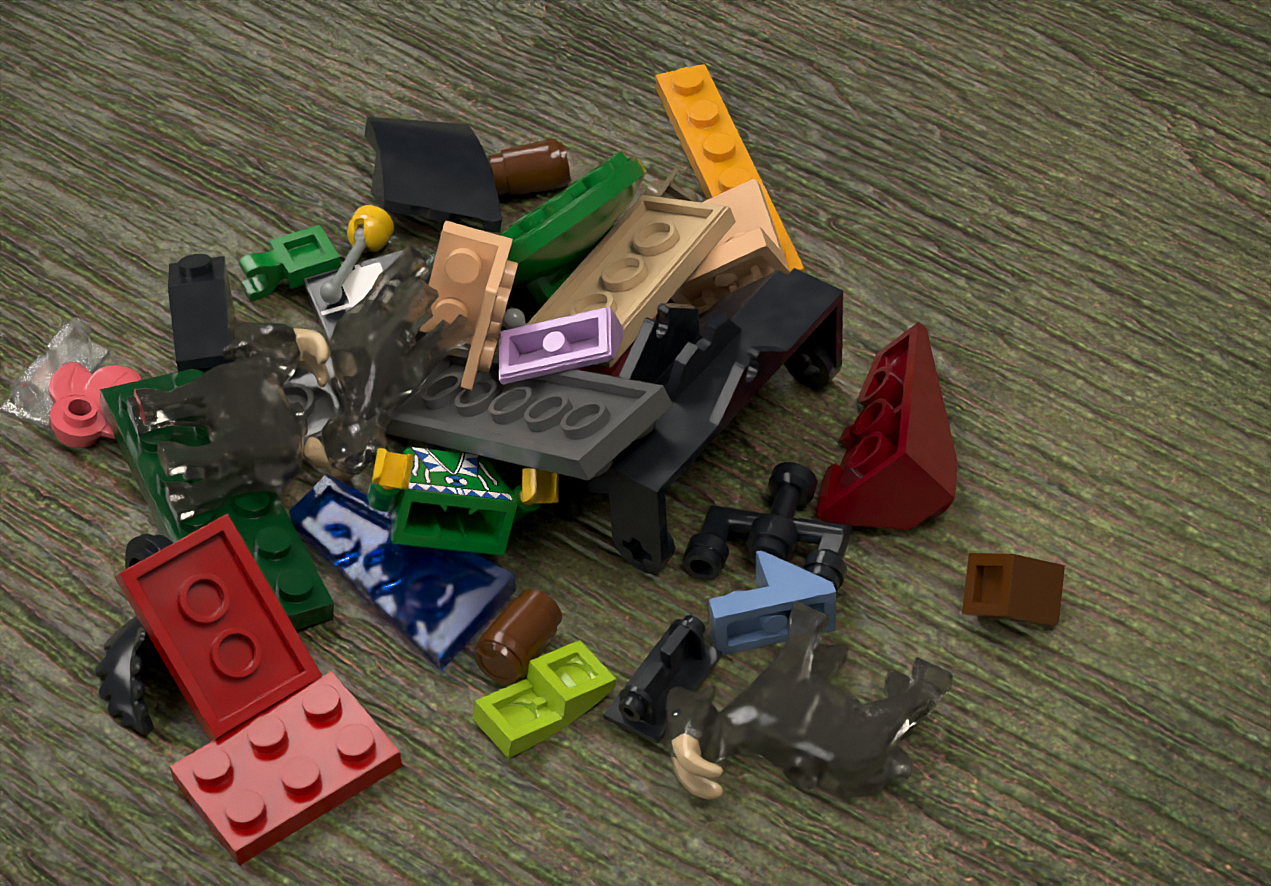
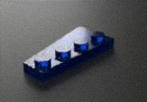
M326 474L289 510L290 519L296 531L442 671L517 590L515 575L473 552L392 544V510L381 512L374 509L369 504L368 495Z

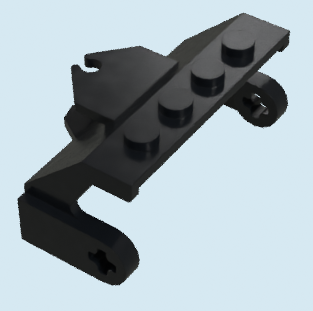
M794 268L788 275L777 270L722 296L700 320L699 309L690 304L660 303L657 307V312L660 313L659 324L648 317L645 318L619 378L663 385L673 406L655 421V426L650 433L633 441L613 459L611 467L603 474L591 478L589 481L559 474L558 503H553L554 514L572 522L580 514L579 502L588 493H608L612 538L616 549L636 569L645 573H657L672 558L676 549L674 540L667 530L665 500L667 489L783 364L797 381L813 389L824 388L840 372L843 350V290Z

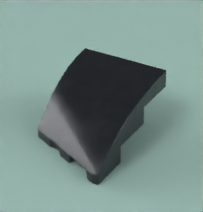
M367 117L364 137L376 151L371 194L383 210L405 215L421 216L440 222L449 221L456 217L478 218L484 224L485 231L500 232L502 216L494 178L483 147L468 124Z

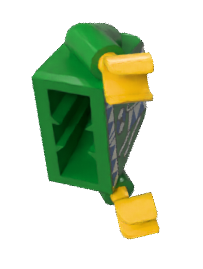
M437 445L428 446L424 449L409 447L404 449L403 454L386 451V449L378 448L367 498L369 504L378 511L388 512L392 510V544L504 555L512 524L517 523L535 511L541 503H558L559 474L545 470H536L535 468L522 469V483L513 488L502 480L489 460L480 455L448 452L443 447Z

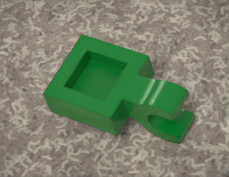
M320 224L269 240V252L249 254L238 260L245 276L251 278L242 281V287L250 300H257L268 296L274 291L277 284L284 279L290 289L304 285V278L341 267L340 255Z

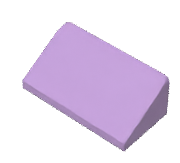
M610 306L499 331V381L501 384H507L615 360L623 339V326Z

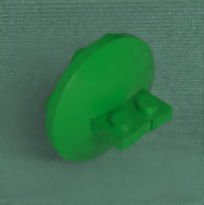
M621 150L598 167L596 166L570 184V187L560 194L558 193L538 208L533 209L511 224L507 230L499 234L500 236L513 239L508 260L518 263L512 289L525 285L540 308L547 302L614 227L613 224L620 218L632 201L647 173V169L638 157L635 158L633 156L628 159Z

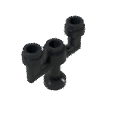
M783 462L773 468L768 481L769 491L775 497L770 514L710 505L700 533L693 535L689 539L684 553V567L696 578L703 580L716 578L725 567L729 556V548L726 541L730 532L749 535L746 546L749 551V558L755 565L756 551L766 552L789 563L793 558L798 542L818 545L817 550L806 557L803 569L833 582L837 593L838 589L843 585L847 573V565L843 559L853 528L845 524L794 518L797 507L805 505L813 499L818 486V480L809 468L794 462Z

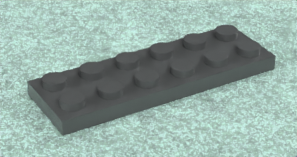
M449 347L372 410L369 415L378 431L589 481L591 478L606 472L611 467L613 459L633 441L650 433L655 426V421L666 413L673 404L663 385L575 369L501 384L499 381L498 355L493 356L489 374L477 371L472 390L461 388L470 350Z

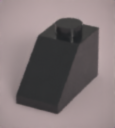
M192 254L181 258L177 263H169L168 294L178 372L188 369L235 364V310L225 256L211 258L207 254Z

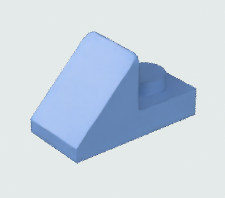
M756 551L757 589L734 591L725 596L708 599L710 640L713 648L722 651L723 655L836 630V590L833 582L763 551Z

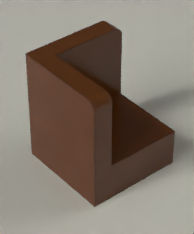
M969 553L962 614L980 618L1016 619L1041 625L1056 626L1060 616L1065 565L1016 554Z

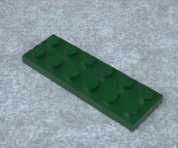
M211 367L188 369L100 389V407L162 535L175 543L228 514L295 630L333 620L334 602Z

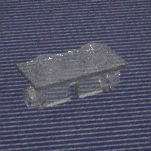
M75 317L71 321H63L58 327L56 336L46 346L47 353L45 356L39 355L21 377L13 380L10 385L12 392L9 394V399L0 408L1 413L49 429L51 427L49 423L50 410L54 403L49 396L48 387L55 372L64 364L77 362L93 374L110 355V349L91 343L89 337L91 327L83 319Z

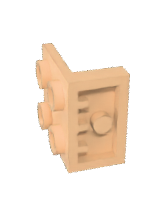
M751 179L702 202L730 206L736 222L671 299L676 304H690L698 308L699 314L708 311L722 296L777 270L785 274L790 273L762 187L757 180Z
M445 221L418 330L471 344L460 387L472 390L477 371L489 374L518 263L508 260L513 239Z

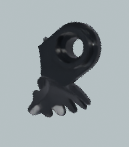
M141 534L131 539L126 547L125 568L127 569L173 544V542L160 534ZM136 615L116 631L104 644V650L110 649V651L97 665L95 673L97 677L109 673L99 688L101 699L111 694L108 704L109 713L115 716L123 712L121 721L124 727L133 726L140 734L146 735L154 730V726L144 700L145 687L142 679L148 655L154 644Z

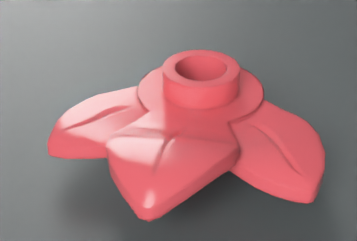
M69 362L60 367L52 376L48 387L49 396L54 403L50 410L49 423L56 438L64 445L74 448L91 446L98 441L100 436L116 439L100 407V389L141 380L139 373L131 368L118 365L102 367L93 374L77 362Z

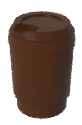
M556 138L501 150V153L489 155L490 168L498 197L505 195L513 197L553 189L557 190L571 182L565 146L562 142H558Z
M534 589L524 590L519 597L513 599L486 632L481 635L475 647V661L479 669L487 677L500 684L510 685L522 681L527 676L529 661L540 657L556 634L557 627L562 621V613L556 602L545 593Z

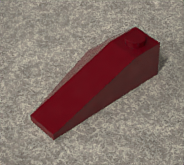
M917 322L877 352L857 398V401L864 407V410L856 418L854 424L844 428L839 440L846 448L841 464L839 466L835 463L828 466L821 482L817 517L821 521L851 526L910 530L928 517L935 518L943 514L955 499L958 468L957 457L927 328L920 322Z

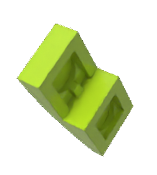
M578 640L529 661L527 678L525 680L475 700L472 719L509 759L546 740L581 717L615 688L617 679Z

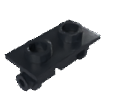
M687 615L684 619L674 620L603 714V718L658 744L677 719V717L671 716L672 712L676 709H681L682 712L723 656L722 651L705 644L703 634L706 628L703 622L692 615Z

